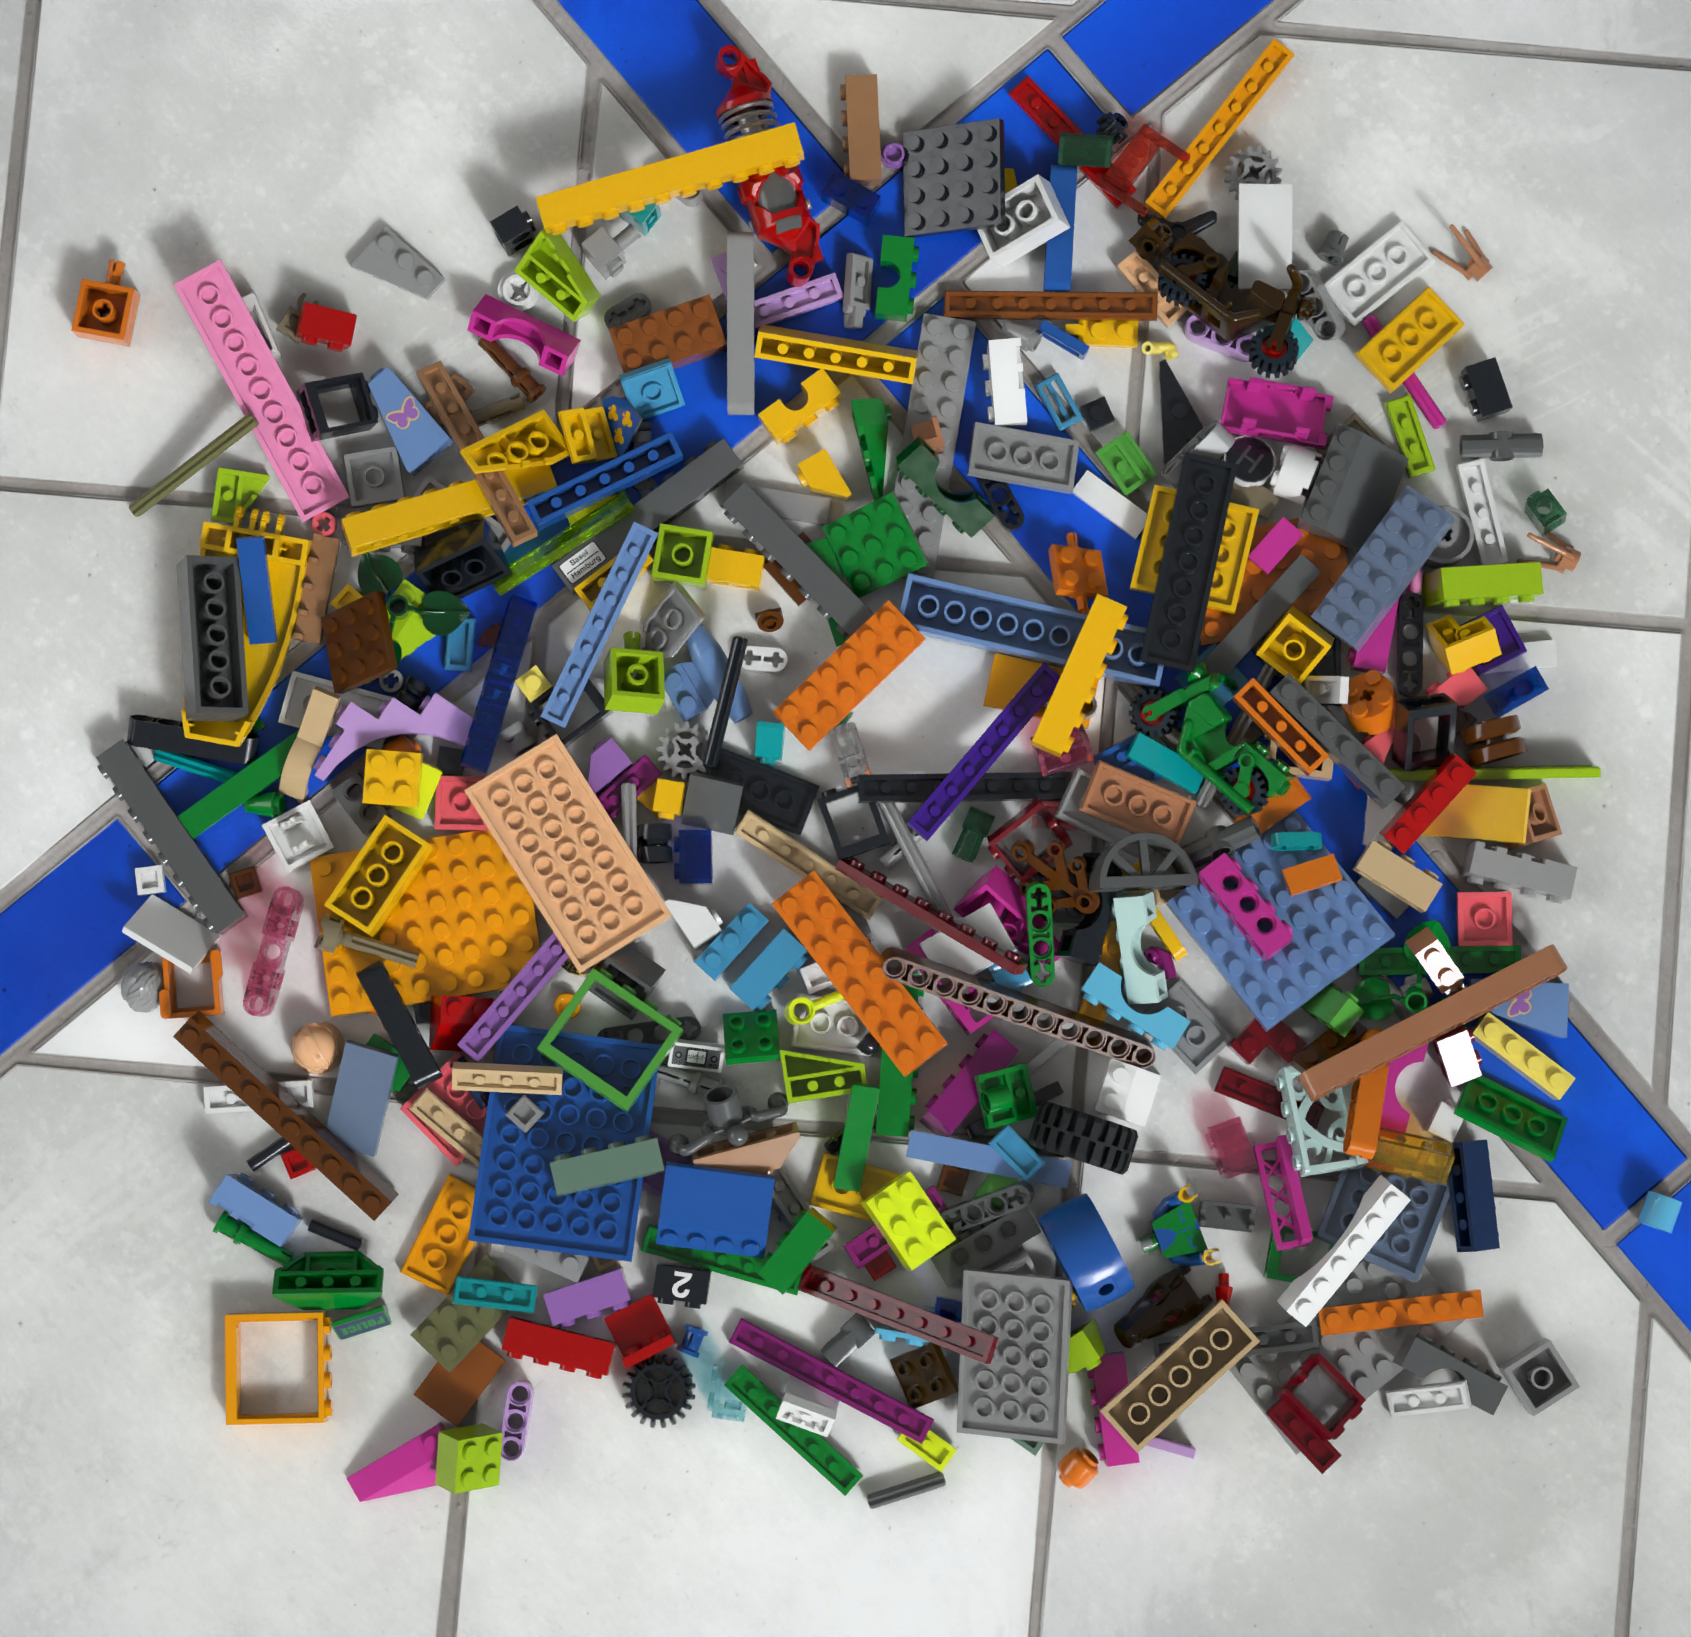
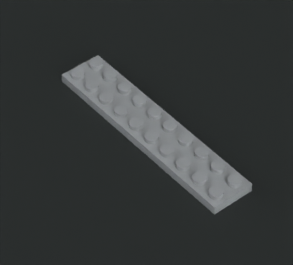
M924 313L901 452L914 441L911 426L930 421L932 416L937 415L945 447L944 451L937 452L940 463L936 470L935 479L942 488L948 491L976 322ZM897 471L894 492L929 562L928 565L910 574L934 579L944 516L936 510L933 505L935 502L929 496L924 498L915 488L916 484L911 479L905 480Z

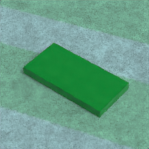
M1484 1076L1464 1082L1453 1113L1550 1163L1556 1157L1568 1118Z

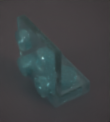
M720 1359L718 1365H714L712 1368L711 1383H716L715 1392H710L707 1410L712 1411L711 1418L744 1422L747 1407L741 1406L742 1401L726 1399L725 1404L720 1403L726 1360Z

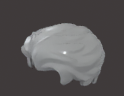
M146 961L134 964L125 974L121 983V995L123 1000L135 1012L148 1013L160 1005L159 992L164 989L163 967L157 963Z

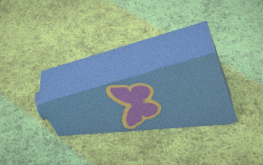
M389 367L381 368L371 376L372 381L368 385L406 470L415 477L451 446L454 441L395 372Z
M1468 979L1467 985L1464 984V986L1467 988L1483 979ZM1545 982L1489 1011V1013L1497 1018L1555 1038H1567L1569 984Z

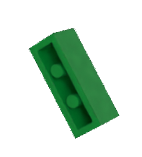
M813 1207L807 1212L802 1210L792 1222L796 1225L790 1233L785 1231L776 1242L779 1247L775 1253L772 1254L769 1251L760 1262L763 1268L758 1275L782 1295L791 1288L837 1229L833 1223Z

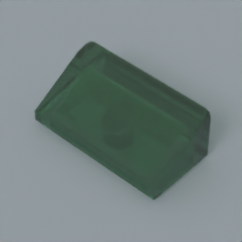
M1061 132L1058 146V164L1109 168L1111 166L1113 136Z

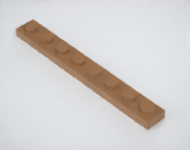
M438 361L418 370L417 377L459 452L484 439L483 434L442 362ZM467 464L512 546H518L537 537L538 531L504 471L475 474Z

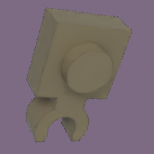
M302 293L298 297L297 309L289 306L276 328L277 331L298 344L301 342V338L295 337L300 307L307 295L306 293ZM317 300L313 302L316 305L319 303Z

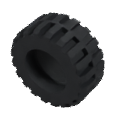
M1043 1101L1039 1104L1028 1139L1032 1146L1123 1175L1128 1171L1137 1143L1138 1133L1137 1130L1052 1102Z

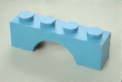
M1098 962L1080 991L1085 993L1082 998L1094 1006L1099 1002L1107 1008L1105 1013L1119 1021L1122 1017L1130 1022L1128 1028L1142 1036L1145 1032L1153 1037L1151 1043L1160 1049L1165 1050L1166 1047L1173 1049L1191 1021L1169 1007H1165L1155 1014H1141L1134 1011L1126 1004L1122 997V976Z

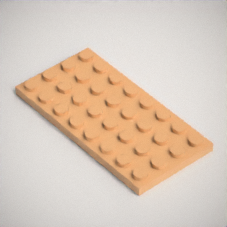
M557 734L464 790L579 974L672 917L667 906Z

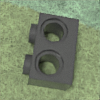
M356 772L333 789L331 793L361 832L368 836L375 830L384 815L389 818L393 817L389 813L392 807L390 805L362 803L364 776L362 777ZM354 785L362 787V794L357 799H352L349 795V791ZM370 806H376L379 811L377 818L374 820H368L365 815L366 810Z

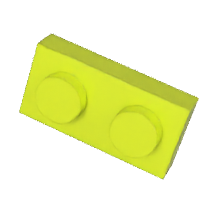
M930 1429L922 1444L902 1433L897 1438V1441L940 1472L943 1471L957 1451L955 1447Z

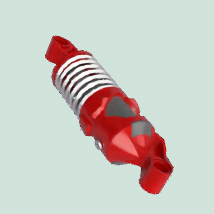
M733 45L722 47L715 62V69L720 75L725 76L732 82L731 88L716 110L719 124L722 125L721 130L727 132L724 135V139L731 141L772 129L768 128L772 124H775V128L779 127L780 122L775 121L777 113L773 112L774 104L771 98L772 82L765 74L760 72L756 58L748 59L742 51ZM729 57L735 64L728 65L724 63L722 58ZM769 115H772L771 119H765ZM741 130V133H742V134L736 135V136H730V135H732V134H734V133H736V132H738V131ZM781 166L774 168L775 171L767 175H759V173L750 175L747 180L739 182V187L737 188L743 206H747L752 220L749 221L750 229L756 232L758 239L776 245L790 254L786 279L792 286L801 287L808 282L812 275L814 264L822 261L823 256L818 244L820 224L810 214L809 210L812 209V205L809 199H805L802 190L804 180L799 166L791 168ZM793 268H802L806 275H796Z

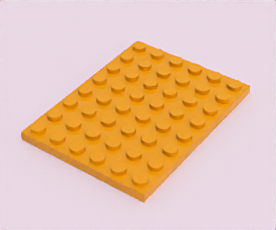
M478 830L423 839L434 849L374 938L348 921H344V931H351L417 952L419 957L416 967L413 968L348 948L341 944L339 947H336L334 954L322 950L331 1017L375 1010L356 973L379 960L384 964L407 1006L431 1002V996L436 995L469 996L505 990L536 954L541 945L534 901L489 831ZM361 849L322 855L310 860L320 935L323 934L320 923L324 913L342 918L325 907L324 904Z

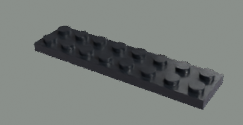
M1187 452L1184 453L1139 662L1187 673L1193 672L1238 464Z

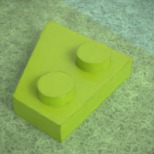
M218 467L210 521L233 524L237 506L244 507L245 515L269 481L270 475Z

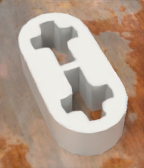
M747 646L744 656L747 655L748 651H751L754 657H761V661H752L751 665H746V661L743 660L741 668L746 671L780 673L787 667L788 658L785 651L780 648ZM777 653L779 658L784 659V661L775 668L772 662H766L764 658H773L774 654Z

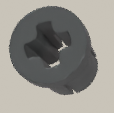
M1337 230L1329 231L1323 248L1319 249L1318 258L1331 265H1341L1344 261L1343 253L1349 237Z

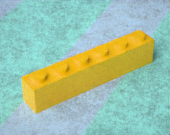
M761 324L754 357L913 384L918 351Z
M1097 594L1030 745L1059 758L1063 751L1069 752L1075 739L1070 737V734L1074 727L1079 729L1085 713L1081 712L1085 702L1091 703L1096 689L1092 688L1095 678L1101 680L1107 667L1106 664L1102 663L1106 653L1112 655L1118 640L1114 639V635L1117 629L1123 631L1129 616L1124 614L1127 606Z

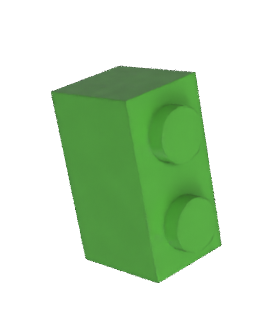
M1331 983L1303 1004L1301 1008L1313 1019L1345 1037L1365 1011L1357 1005L1359 1000L1348 991L1342 993L1343 990Z

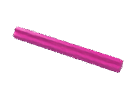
M1374 314L1362 322L1371 338L1383 328ZM1416 374L1410 375L1403 382V385L1411 394L1433 429L1440 428L1447 422L1446 418Z

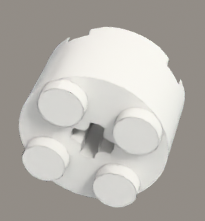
M1291 444V446L1285 445L1280 456L1279 466L1282 467L1281 470H1275L1270 482V490L1276 496L1304 505L1305 498L1308 497L1317 474V465L1321 463L1323 455Z

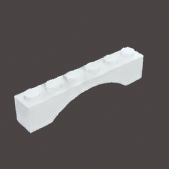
M1380 1175L1363 1195L1354 1218L1337 1243L1315 1266L1293 1280L1277 1302L1286 1312L1307 1327L1411 1199Z

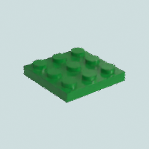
M891 492L822 527L854 594L858 598L929 564L895 492Z

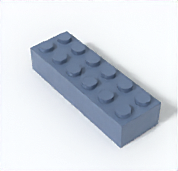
M1407 485L1311 615V618L1318 625L1359 652L1455 521L1452 515Z

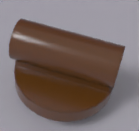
M781 607L755 613L757 625L764 632L777 631L783 625L784 619Z

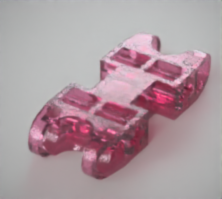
M288 886L279 887L272 896L262 930L264 935L257 960L253 962L247 983L243 1007L248 1014L253 1016H268L275 1008L286 971L284 966L291 941L294 942L304 905L303 895ZM291 893L293 897L292 903L289 906H285L284 899L287 894ZM278 923H284L285 927L282 929L278 928L277 925ZM276 944L280 949V954L276 959H270L267 954L268 949L271 945ZM263 976H270V980H263ZM261 997L263 999V1006L257 1011L255 1002Z

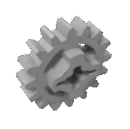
M1251 146L1247 147L1246 153H1243L1240 149L1237 150V158L1231 156L1228 161L1232 166H1226L1224 172L1230 174L1224 178V183H1231L1227 191L1228 193L1236 192L1235 200H1238L1239 183L1266 184L1264 177L1269 172V184H1281L1282 181L1281 178L1276 177L1282 173V168H1275L1279 161L1278 158L1271 160V151L1269 150L1266 154H1263L1261 146L1258 147L1256 152H1253ZM1240 165L1242 174L1236 179V169ZM1249 172H1251L1252 174H1256V173H1257V174H1258L1257 179H1255V177H1250V178H1249V177H1248Z
M685 721L684 728H680L678 723H674V731L666 728L665 731L668 736L666 738L659 737L663 747L656 748L657 752L663 753V756L658 758V762H666L663 770L666 772L672 769V777L675 778L680 773L683 780H686L687 774H691L692 771L697 772L700 770L705 774L703 758L708 742L705 739L708 731L704 730L700 733L698 732L699 724H696L692 729L688 721ZM684 733L694 735L690 739H681L679 737L680 734ZM671 742L674 745V754L669 758L668 746ZM677 742L686 748L692 746L690 752L694 760L685 754L680 756L681 750ZM703 744L704 752L700 760L697 756V748ZM681 763H690L693 767L679 768L677 767V765L679 766Z

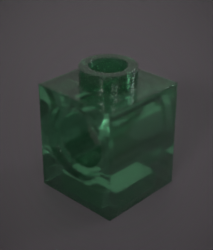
M1549 488L1543 492L1536 491L1527 498L1524 512L1542 537L1565 523L1567 513ZM1539 507H1547L1551 512L1541 514L1537 509Z

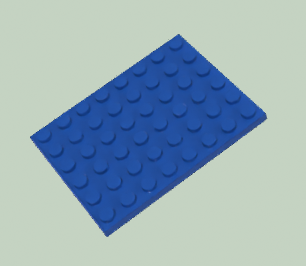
M510 1025L497 1041L494 1064L559 1067L537 1051L538 1046L550 1030ZM560 1032L551 1044L625 1096L629 1094L661 1048V1045L568 1032ZM563 1070L562 1095L490 1092L468 1241L632 1262L643 1177L557 1197L550 1162H554V1157L570 1153L571 1157L582 1155L581 1150L597 1147L598 1151L609 1149L608 1144L624 1141V1144L628 1145L635 1143V1138L649 1135L658 1070L628 1113L565 1070ZM523 1095L544 1112L543 1116L526 1134L505 1115Z

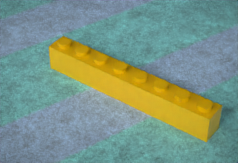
M550 465L503 470L523 506L526 505L527 501L557 487ZM474 478V480L465 483L463 481L453 482L448 488L441 490L437 488L429 489L423 495L414 498L412 496H405L397 500V503L390 505L385 503L378 504L372 507L370 511L363 513L354 511L347 514L341 521L342 530L353 557L495 514Z

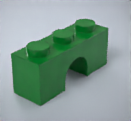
M883 235L880 267L895 270L900 279L893 287H878L875 319L907 322V315H913L914 298H909L910 288L916 287L917 272H912V263L918 262L919 246H914L915 238Z

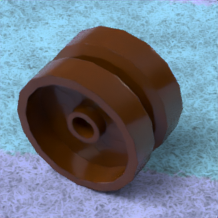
M1518 715L1488 719L1460 731L1463 744L1470 746L1481 743V747L1472 749L1466 754L1470 767L1500 761L1528 751L1524 738H1506V736L1514 734L1521 729Z

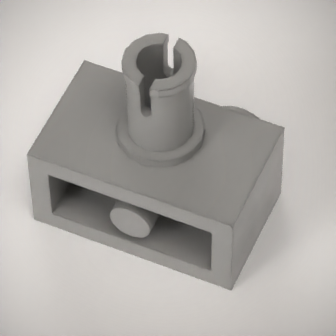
M630 223L624 230L612 238L601 226L581 245L585 257L606 280L610 276L612 278L616 277L623 271V265L626 263L623 250L640 238L641 234Z

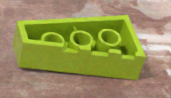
M1540 562L1439 568L1423 575L1422 583L1424 608L1441 606L1452 608L1463 604L1480 606L1484 605L1485 602H1493L1494 605L1510 603V600L1518 599V603H1529L1535 601L1534 597L1544 594Z

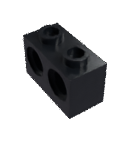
M518 205L490 221L493 231L508 257L530 245L535 240L533 233L537 230L534 222L526 210L521 212Z

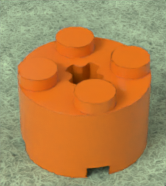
M1370 670L1349 680L1348 703L1341 705L1350 726L1355 731L1377 735L1389 730L1395 724L1396 701L1398 698L1390 680L1378 671Z

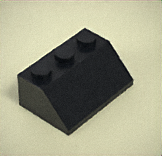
M484 519L414 551L415 573L430 592L444 591L461 599L512 575L498 537Z

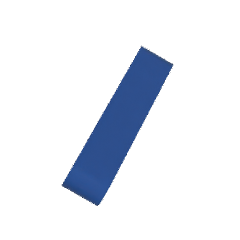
M1050 164L1049 182L1070 228L1046 242L1043 291L1070 292L1077 166Z

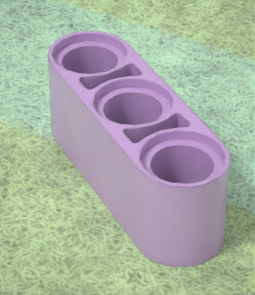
M1192 315L1189 317L1184 328L1185 337L1189 341L1238 361L1249 362V353H1244L1240 349V344L1244 342L1251 343L1253 334L1228 341L1224 344L1219 343L1215 338V334H1217L1196 316ZM1199 323L1203 326L1204 332L1200 334L1194 333L1190 325Z
M526 1380L514 1382L507 1392L501 1432H503L501 1457L507 1461L517 1460L526 1448L534 1398V1388ZM515 1387H525L528 1391L527 1399L518 1400L514 1396ZM518 1413L523 1417L524 1423L521 1427L516 1428L511 1425L509 1420L511 1414ZM509 1440H513L519 1445V1452L515 1455L509 1454L505 1449V1444Z

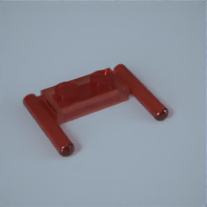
M1143 124L1139 132L1135 134L1107 171L1105 177L1101 179L1098 187L1142 217H1146L1149 214V208L1126 192H1128L1154 158L1160 147L1183 163L1190 160V154L1148 125Z

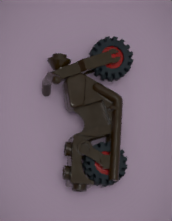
M1191 231L1183 238L1177 239L1171 247V260L1169 258L1166 259L1159 268L1158 291H1160L1161 297L1164 298L1166 296V302L1169 304L1174 300V306L1179 307V304L1227 341H1233L1256 332V336L1253 335L1249 349V362H1252L1251 367L1253 369L1258 367L1257 373L1259 375L1263 371L1266 372L1265 377L1270 378V374H1274L1275 378H1279L1280 372H1282L1283 376L1288 375V371L1294 369L1299 353L1297 337L1293 339L1294 333L1291 331L1295 316L1297 315V320L1299 321L1304 318L1308 320L1317 309L1315 298L1301 297L1303 280L1297 266L1289 264L1286 268L1292 282V287L1286 298L1283 291L1260 280L1254 281L1250 289L1234 290L1227 283L1230 261L1223 254L1216 252L1205 240L1197 237Z

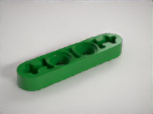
M1034 881L1025 890L1029 975L1035 985L1046 987L1055 978L1051 892L1045 883ZM1039 887L1042 892H1045V895L1040 896V904L1042 907L1046 906V909L1034 908L1031 910V906L1037 907L1036 899L1034 896H1031V893H1035L1036 888ZM1036 914H1044L1047 918L1046 924L1041 928H1036L1032 925V919ZM1043 940L1048 943V949L1044 954H1036L1034 952L1033 946L1037 941ZM1034 959L1043 961L1045 971L1049 972L1048 975L1044 976V980H1040L1035 975V973L1040 972V964L1038 961L1034 962Z

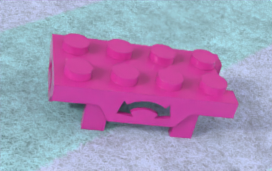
M1229 377L1220 423L1230 433L1325 449L1328 436L1327 433H1323L1326 411H1331L1334 396L1316 393L1317 388L1301 387L1250 377L1249 381Z

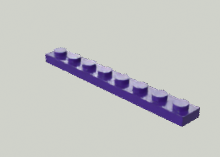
M1043 662L912 816L907 825L924 840L928 841L1053 694L1060 675Z

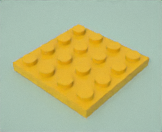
M1154 485L1129 588L1131 590L1154 594L1176 489ZM1229 503L1207 608L1232 614L1235 613L1259 509Z

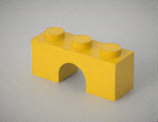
M824 369L818 370L801 383V389L808 398L807 404L802 409L790 410L778 399L758 414V420L777 445L782 441L784 444L788 443L797 436L796 431L803 426L806 428L810 427L818 421L819 418L817 416L825 410L828 413L840 404L841 392Z

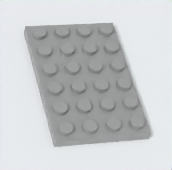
M970 1268L964 1270L961 1323L999 1337L990 1364H985L960 1354L957 1410L958 1433L1054 1444L1065 1443L1073 1289L1071 1279Z

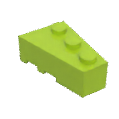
M545 229L539 232L514 270L515 273L573 322L587 316L601 296L562 235L547 234Z
M780 1050L788 1104L850 1094L853 1082L868 1084L865 1064Z

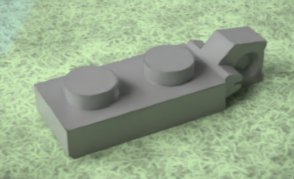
M856 253L846 254L843 296L844 328L851 330L862 328L863 317H865L866 311L870 310L873 259L871 257Z

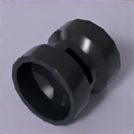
M408 675L404 688L397 692L395 698L418 711L422 698L429 694L431 688L413 676ZM409 690L410 692L418 696V698L414 697L406 691Z

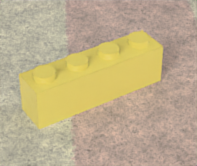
M1489 1012L1481 1015L1471 1028L1476 1042L1553 1100H1560L1576 1079Z

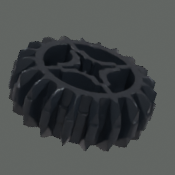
M654 1354L652 1356V1363L645 1359L642 1361L644 1367L641 1368L639 1364L633 1365L637 1373L634 1374L630 1371L626 1373V1376L632 1379V1383L623 1382L622 1385L625 1388H630V1392L623 1393L622 1397H631L632 1401L625 1405L626 1409L635 1406L636 1410L633 1411L631 1416L635 1418L640 1412L643 1415L640 1423L644 1424L648 1417L651 1419L650 1427L652 1428L655 1427L656 1420H660L661 1427L665 1428L667 1418H669L672 1425H675L677 1423L675 1414L684 1419L686 1415L681 1408L691 1410L692 1405L686 1402V1399L694 1400L696 1396L693 1393H688V1390L694 1389L696 1384H687L686 1380L693 1377V1374L683 1375L682 1372L686 1369L687 1365L682 1364L679 1369L676 1368L675 1365L678 1362L676 1357L673 1358L671 1364L667 1363L668 1354H663L662 1362H658V1356ZM661 1368L672 1373L663 1380H657L647 1371ZM640 1377L645 1381L649 1390L648 1396L642 1402L639 1401L637 1396V1384ZM677 1379L680 1382L682 1391L678 1404L673 1400L669 1392L670 1386ZM669 1381L663 1391L665 1397L660 1398L659 1395L649 1400L655 1390L653 1385L658 1384L659 1387L660 1384L664 1385ZM659 1401L671 1410L664 1413H655L647 1408L652 1403Z

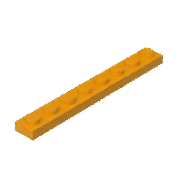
M1275 38L1271 41L1144 203L1146 207L1162 219L1166 220L1294 58L1295 54Z

